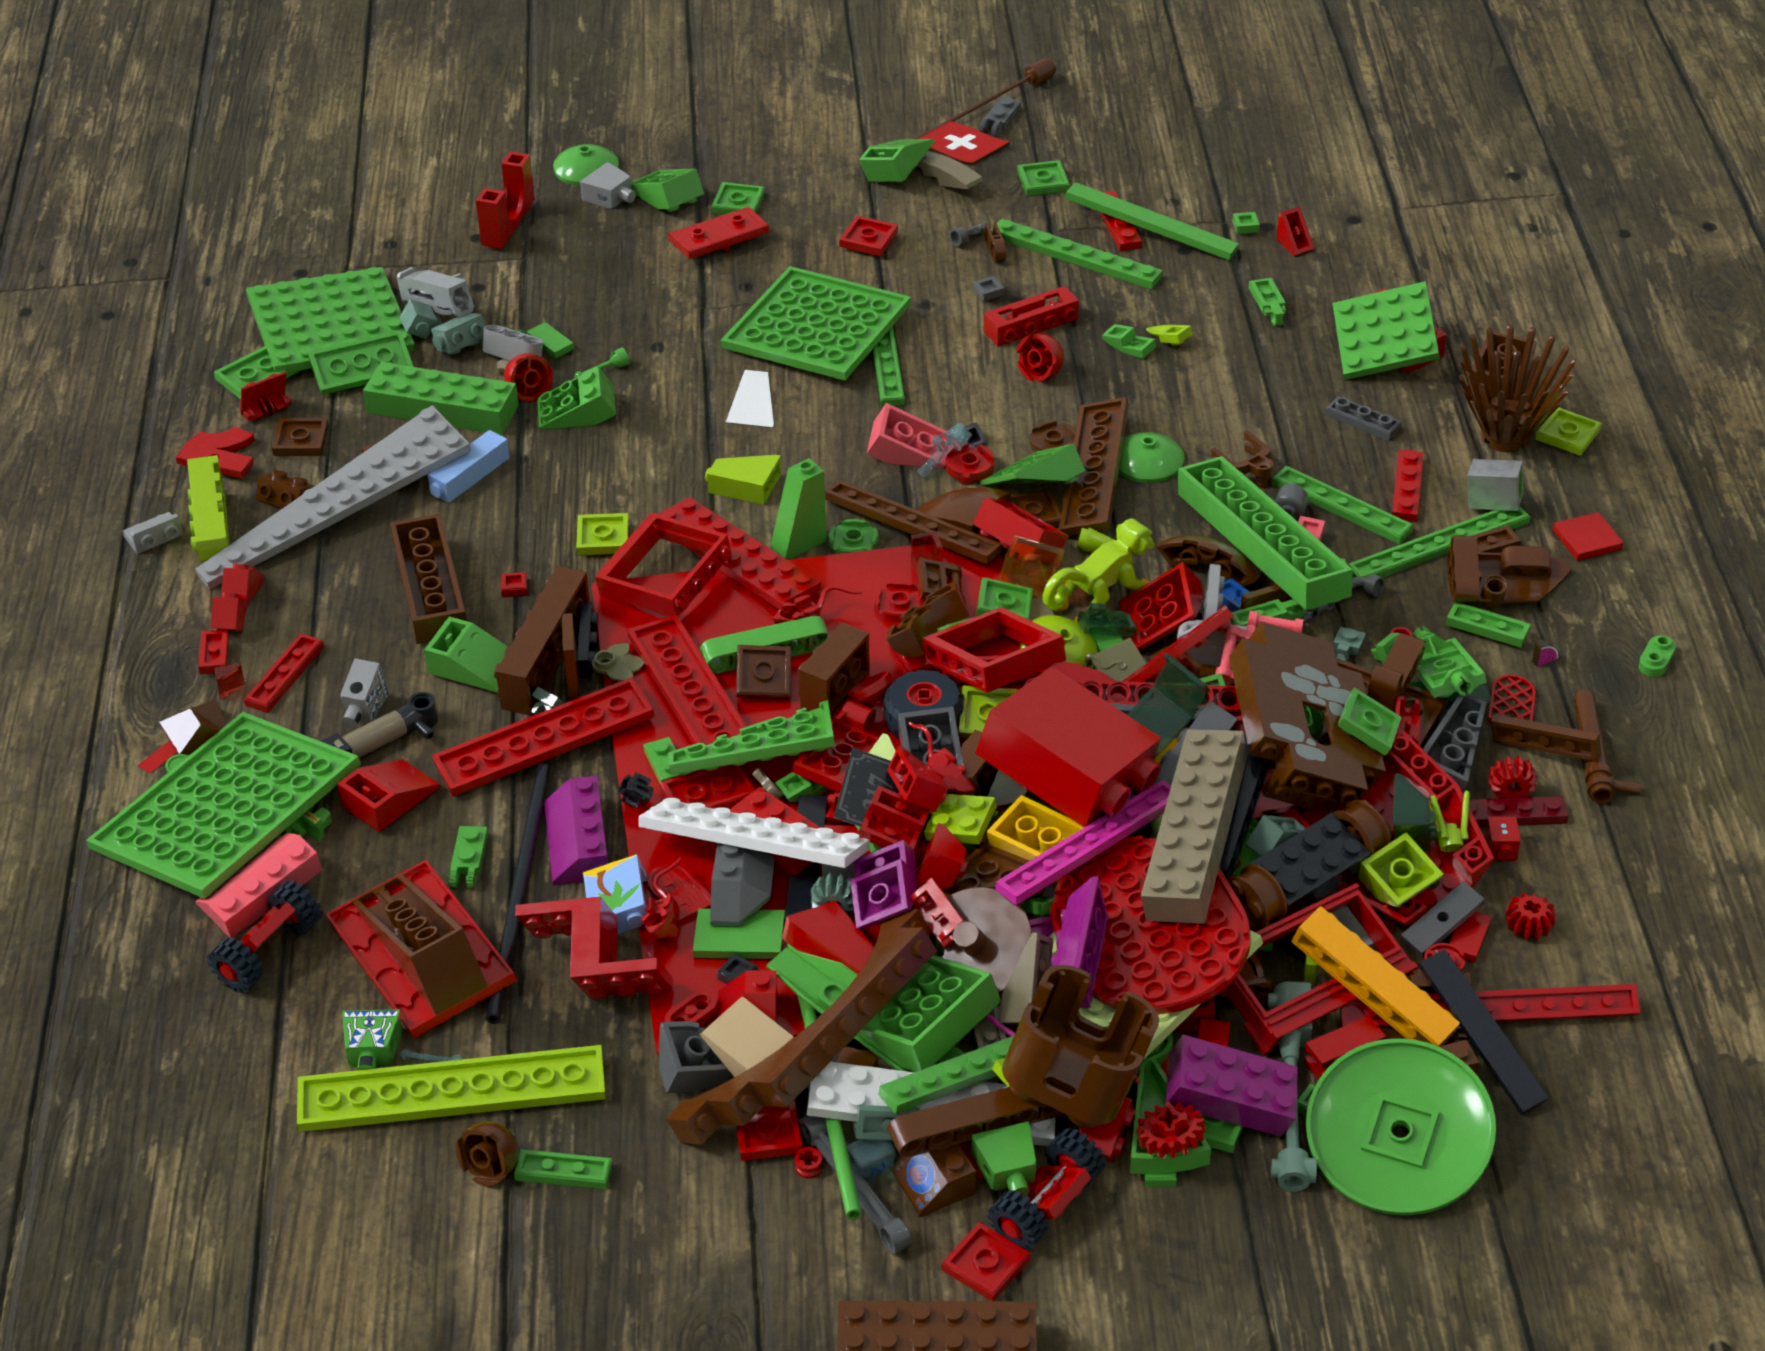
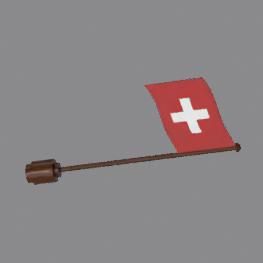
M1042 58L1025 68V78L914 139H934L935 142L929 150L950 157L960 163L974 165L1008 146L1010 141L994 138L972 127L955 123L954 121L1025 82L1037 86L1052 78L1056 72L1054 62L1049 58Z

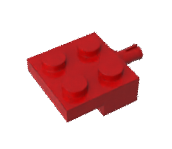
M878 785L858 832L859 838L869 839L870 843L882 848L904 840L910 847L915 849L930 810L906 802L900 791L896 793Z

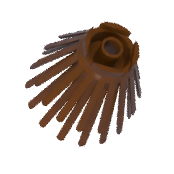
M1508 325L1506 330L1503 384L1501 385V354L1499 351L1494 350L1492 327L1487 328L1491 400L1483 359L1479 354L1476 336L1472 334L1470 340L1480 393L1466 347L1461 345L1464 360L1459 359L1470 391L1464 378L1459 375V380L1463 387L1461 390L1481 428V440L1484 442L1486 438L1490 441L1491 449L1500 452L1518 451V446L1523 443L1525 448L1530 441V436L1564 402L1561 400L1567 395L1569 389L1564 390L1561 394L1560 392L1575 373L1569 374L1576 363V359L1570 361L1551 391L1547 392L1568 354L1569 346L1563 348L1555 364L1549 368L1532 400L1555 342L1553 334L1549 336L1541 358L1540 356L1534 357L1524 385L1536 329L1531 327L1528 331L1520 365V351L1514 352L1512 362L1514 326Z

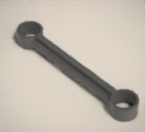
M808 1115L798 1120L799 1129L804 1140L810 1147L816 1146L837 1174L824 1118ZM851 1163L860 1206L878 1228L886 1249L892 1255H895L910 1247L912 1240L906 1225L900 1218L892 1217Z

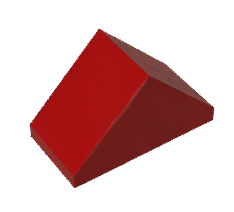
M1300 206L1282 211L1278 215L1276 240L1293 256L1315 249Z

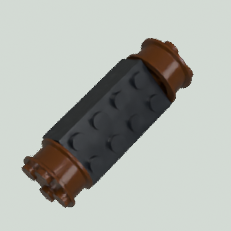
M1352 800L1345 805L1343 811L1337 810L1330 813L1245 866L1239 876L1233 875L1226 878L1247 914L1250 930L1257 932L1269 926V923L1280 921L1310 906L1357 876L1362 861L1391 843L1390 835L1392 828L1366 800Z

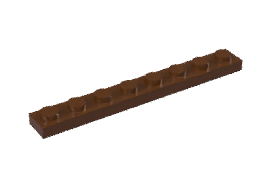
M838 480L825 490V500L979 562L988 564L1002 553V544L842 480Z

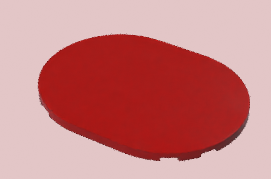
M1134 836L1122 839L1060 879L1054 890L1055 896L1050 907L1054 932L1057 935V932L1062 930L1061 912L1062 909H1066L1068 897L1091 877H1099L1108 913V922L1093 997L1103 1004L1117 1009L1123 994L1131 992L1148 1001L1155 1008L1158 1015L1186 1010L1216 996L1240 973L1247 960L1251 946V932L1247 914L1219 868L1205 924L1146 921L1141 893L1157 838L1144 839L1143 836Z

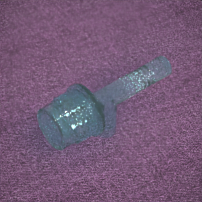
M957 422L954 427L943 433V437L947 440L946 442H944L941 436H935L933 443L938 450L917 472L924 478L953 448L961 451V448L967 443L972 434L965 426Z

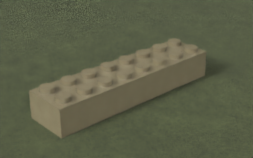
M1187 729L1141 893L1146 921L1205 924L1248 757L1243 731Z

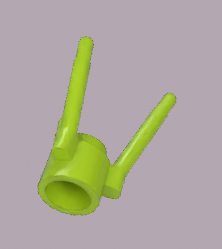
M1469 791L1464 792L1461 829L1457 828V825L1454 823H1444L1435 795L1430 797L1433 808L1428 798L1423 799L1442 852L1458 851L1464 846L1463 841L1469 839L1467 832Z

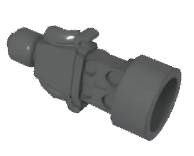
M985 223L967 229L963 227L951 229L949 232L951 243L956 247L965 244L969 235L985 232Z

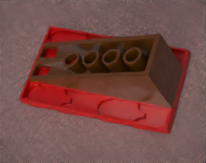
M427 860L325 914L336 934L350 950L351 955L374 983L376 989L392 1010H400L402 1024L413 1038L452 1018L451 1016H455L477 1004L478 1001H482L502 990L504 986L507 987L517 981L512 969Z

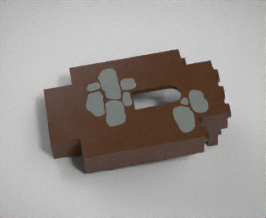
M1263 621L1249 639L1243 638L1229 658L1250 755L1274 761L1276 771L1262 787L1263 796L1325 814L1342 810L1352 800H1360L1368 788L1371 789L1386 772L1382 753L1371 749L1366 743L1353 735L1347 734L1342 728L1337 726L1347 697L1355 687L1367 695L1362 673L1338 666L1332 642ZM1303 705L1323 711L1331 745H1322L1312 738Z

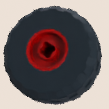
M918 670L905 673L904 676L898 677L893 681L885 692L883 703L885 724L893 735L900 738L898 730L899 713L953 706L957 730L959 731L960 714L962 715L964 709L962 690L950 677L937 671Z

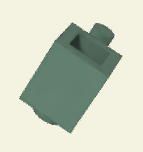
M409 299L399 317L406 333L424 339L428 338L432 328L443 324L440 316L434 314L430 305Z

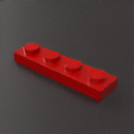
M1105 191V192H1103V193H1106V194H1108V195H1111V196H1114V197H1116V198H1119L1118 195H1117V193H1116L1115 191H1112V192H1110V191ZM1099 212L1119 251L1142 247V240L1133 224Z
M1399 449L1392 515L1405 521L1417 522L1424 452Z

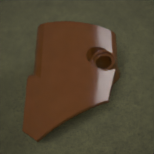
M1452 535L1447 555L1448 584L1453 602L1483 603L1488 608H1498L1502 603H1537L1552 592L1572 570L1561 558H1551L1550 550L1541 546H1509L1504 548L1501 553L1480 552L1477 547L1478 538L1476 536Z

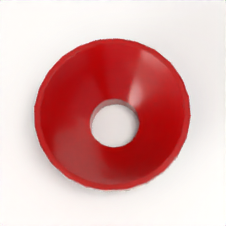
M886 670L866 679L848 691L846 696L849 700L867 707H873L881 703L885 698L887 688L893 682L889 670Z

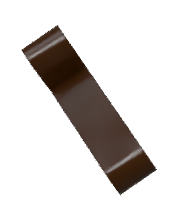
M1399 633L1383 666L1376 665L1372 672L1368 696L1394 712L1396 696H1404L1423 658L1426 641Z

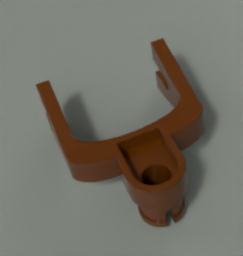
M1250 431L1244 432V439L1248 441L1244 444L1245 451L1256 455L1247 460L1232 462L1215 447L1211 449L1212 457L1223 456L1243 475L1249 472L1254 474L1258 486L1267 487L1272 484L1271 475L1274 473V463L1270 460L1271 448Z

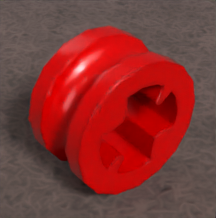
M804 1147L796 1152L795 1171L799 1176L810 1179L817 1177L822 1172V1154L818 1149ZM806 1160H812V1165H805Z

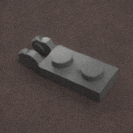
M1001 97L981 120L979 131L985 133L989 127H992L991 134L997 136L1019 112L1021 101L1010 97Z

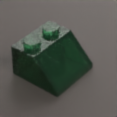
M1395 774L1393 805L1394 839L1407 832L1423 852H1431V841H1437L1435 810H1430L1429 799L1401 774Z

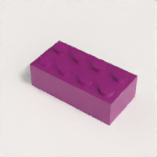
M1182 1035L1169 1053L1166 1102L1170 1101L1171 1105L1176 1106L1181 1101L1184 1108L1193 1105L1194 1111L1200 1110L1201 1115L1281 1137L1296 1119L1298 1067Z

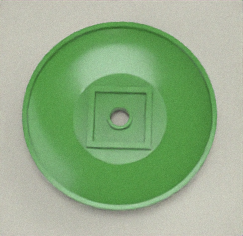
M1385 1039L1356 1047L1342 1055L1327 1068L1315 1085L1309 1100L1306 1116V1133L1311 1155L1313 1158H1316L1318 1169L1330 1185L1341 1195L1372 1211L1390 1215H1417L1446 1207L1460 1199L1475 1186L1484 1174L1493 1154L1496 1120L1493 1105L1485 1086L1473 1070L1461 1059L1427 1042L1412 1039ZM1402 1125L1409 1130V1134L1406 1137L1398 1138L1391 1131L1395 1126Z

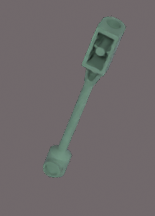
M1283 982L1278 984L1274 988V993H1268L1267 1010L1270 1011L1311 990V983ZM1312 1023L1279 1039L1278 1045L1284 1063L1297 1066L1300 1047L1305 1048L1306 1042L1311 1040ZM1298 1089L1296 1119L1286 1130L1287 1148L1279 1152L1277 1159L1271 1160V1178H1278L1279 1186L1290 1192L1302 1191L1310 1183H1316L1317 1175L1316 1158H1309L1308 1153L1299 1148Z

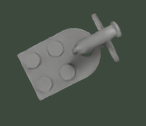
M1210 564L1202 603L1201 620L1188 621L1180 625L1177 640L1222 608L1223 594L1219 592H1223L1225 577L1220 576L1221 565ZM1234 625L1240 629H1247V626ZM1224 630L1221 632L1213 631L1208 635L1210 639L1201 647L1196 648L1193 646L1186 651L1198 663L1220 665L1226 638Z

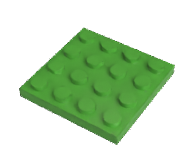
M1426 281L1333 303L1345 380L1440 359Z

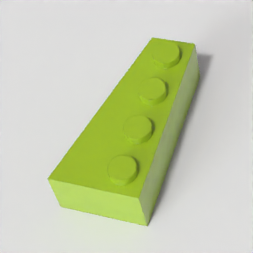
M218 455L187 459L190 483L188 498L189 503L192 504L189 505V513L192 520L190 521V529L193 536L191 537L193 552L198 551L200 561L209 560L229 546L226 495Z

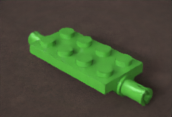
M1422 626L1423 631L1419 627L1415 630L1414 637L1426 641L1425 652L1415 674L1434 698H1446L1454 692L1466 696L1465 691L1469 695L1479 685L1487 683L1484 671L1456 638L1444 641L1435 633L1430 632L1425 626Z

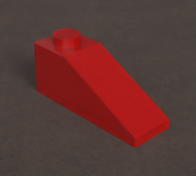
M898 745L887 768L889 775L906 802L936 812L939 804H942L946 799L947 785L941 776L904 747Z

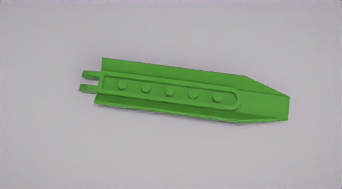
M785 948L767 964L770 970L777 971L779 979L803 1001L821 1014L841 996L858 975L843 963L790 948ZM858 1034L854 1037V1039L896 1070L914 1072L898 1065ZM953 1046L934 1065L965 1053L956 1046Z

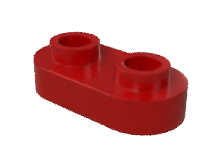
M706 990L693 992L666 1013L665 1022L692 1021L699 1023L700 1027L717 1012L715 995Z

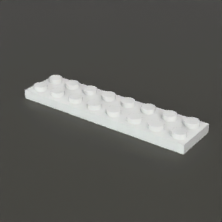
M666 798L639 816V827L842 868H846L869 851V839L859 838V835L856 833L840 834L833 832L830 828L814 829L807 827L804 823H784L779 818L763 819L756 817L753 813H733L728 808L712 809L705 807L702 803H682L677 798Z
M830 1062L810 1082L807 1115L856 1122L858 1105L888 1106L878 1095L880 1085L915 1072ZM982 1081L917 1107L920 1110L1008 1086L1006 1084ZM1055 1118L1030 1124L1033 1145L1048 1146L1055 1139Z

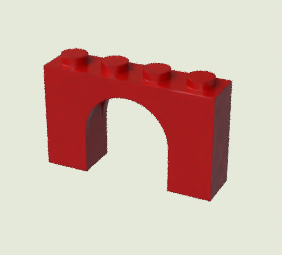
M509 151L501 163L503 191L484 188L476 199L481 246L503 249L534 202V185L529 154Z

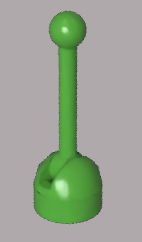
M623 347L612 352L610 360L598 365L599 368L603 369L610 365L623 368L630 365L627 352ZM576 372L575 378L580 376L583 372Z

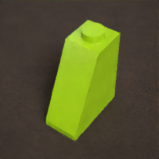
M764 455L716 459L712 467L708 468L705 474V481L708 482V493L764 505L782 475L781 456Z

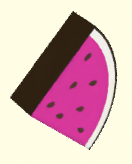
M1544 640L1535 642L1532 663L1537 667L1559 658V652L1554 645Z

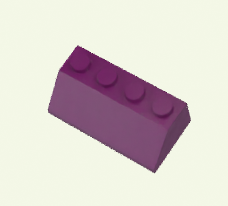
M597 776L569 779L544 801L553 885L584 882L583 872L608 864Z
M1091 877L1068 897L1066 909H1062L1061 912L1062 930L1058 931L1056 935L1057 953L1053 954L1051 958V967L1056 965L1074 966L1088 972L1092 976L1091 984L1080 1008L1091 1007L1108 922V913L1099 877Z

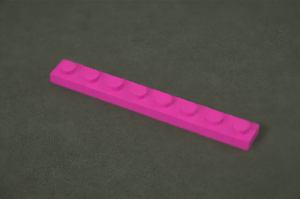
M1161 780L1128 800L1124 808L1115 817L1112 818L1105 814L996 881V891L1015 905L1023 902L1158 818L1159 815L1164 813L1171 785Z

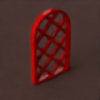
M1507 674L1498 677L1491 688L1487 722H1491L1494 716L1492 715V708L1497 712V715L1506 716L1505 714L1512 712L1516 716L1515 718L1524 719L1530 715L1529 721H1532L1536 699L1533 684L1526 678L1518 675ZM1508 680L1510 684L1504 686L1501 681ZM1523 683L1528 688L1523 689L1518 684ZM1515 687L1519 692L1513 694L1509 688ZM1505 691L1509 696L1502 698L1498 693ZM1523 694L1528 700L1521 702L1517 697ZM1494 696H1495L1499 701L1493 703ZM1513 699L1517 705L1511 706L1507 701ZM1531 703V709H1529L1526 705ZM1503 704L1508 709L1501 711L1497 706ZM1522 707L1526 713L1520 715L1516 709Z

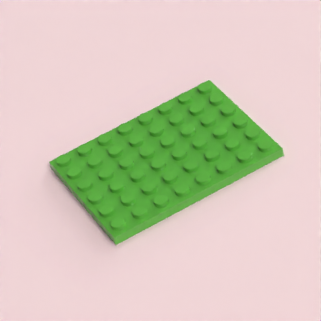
M242 712L95 832L86 842L89 849L206 899L329 793L338 782L359 767L361 763L359 757L355 754Z

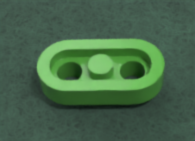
M1664 635L1651 638L1640 657V672L1649 677L1662 676L1674 657L1675 642Z

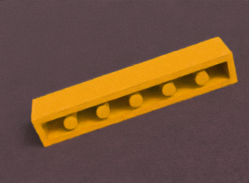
M1320 906L1299 926L1291 942L1403 1037L1427 1042L1438 1047L1443 1046L1452 1037L1460 1022L1449 1011L1443 1009L1432 1000L1428 993L1420 990L1408 980L1403 972L1389 964L1379 952L1374 951L1365 944L1356 933L1351 932L1340 923L1332 913L1327 912Z

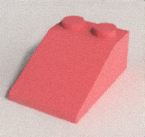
M886 403L874 420L867 454L888 464L943 469L951 433Z

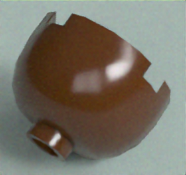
M493 1121L479 1122L461 1133V1138L455 1144L456 1157L464 1172L469 1170L471 1174L476 1176L472 1179L474 1182L484 1186H493L514 1170L519 1157V1147L515 1137L505 1126Z

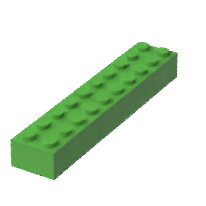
M1223 456L1178 468V495L1305 610L1316 609L1319 606L1352 597L1353 569Z

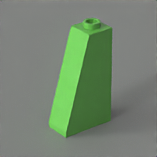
M810 458L788 468L773 532L771 549L787 560L827 542L824 470Z

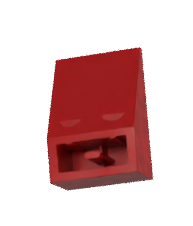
M403 759L358 768L337 783L341 807L378 832L440 788L438 782Z

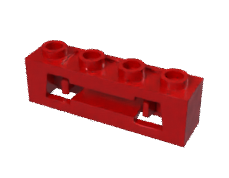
M1065 286L985 312L984 333L998 347L1078 319L1079 300ZM1058 296L1056 303L1052 299H1050ZM1050 299L1048 301L1049 305L1045 306V300ZM1011 311V314H1007L1006 319L1001 316Z

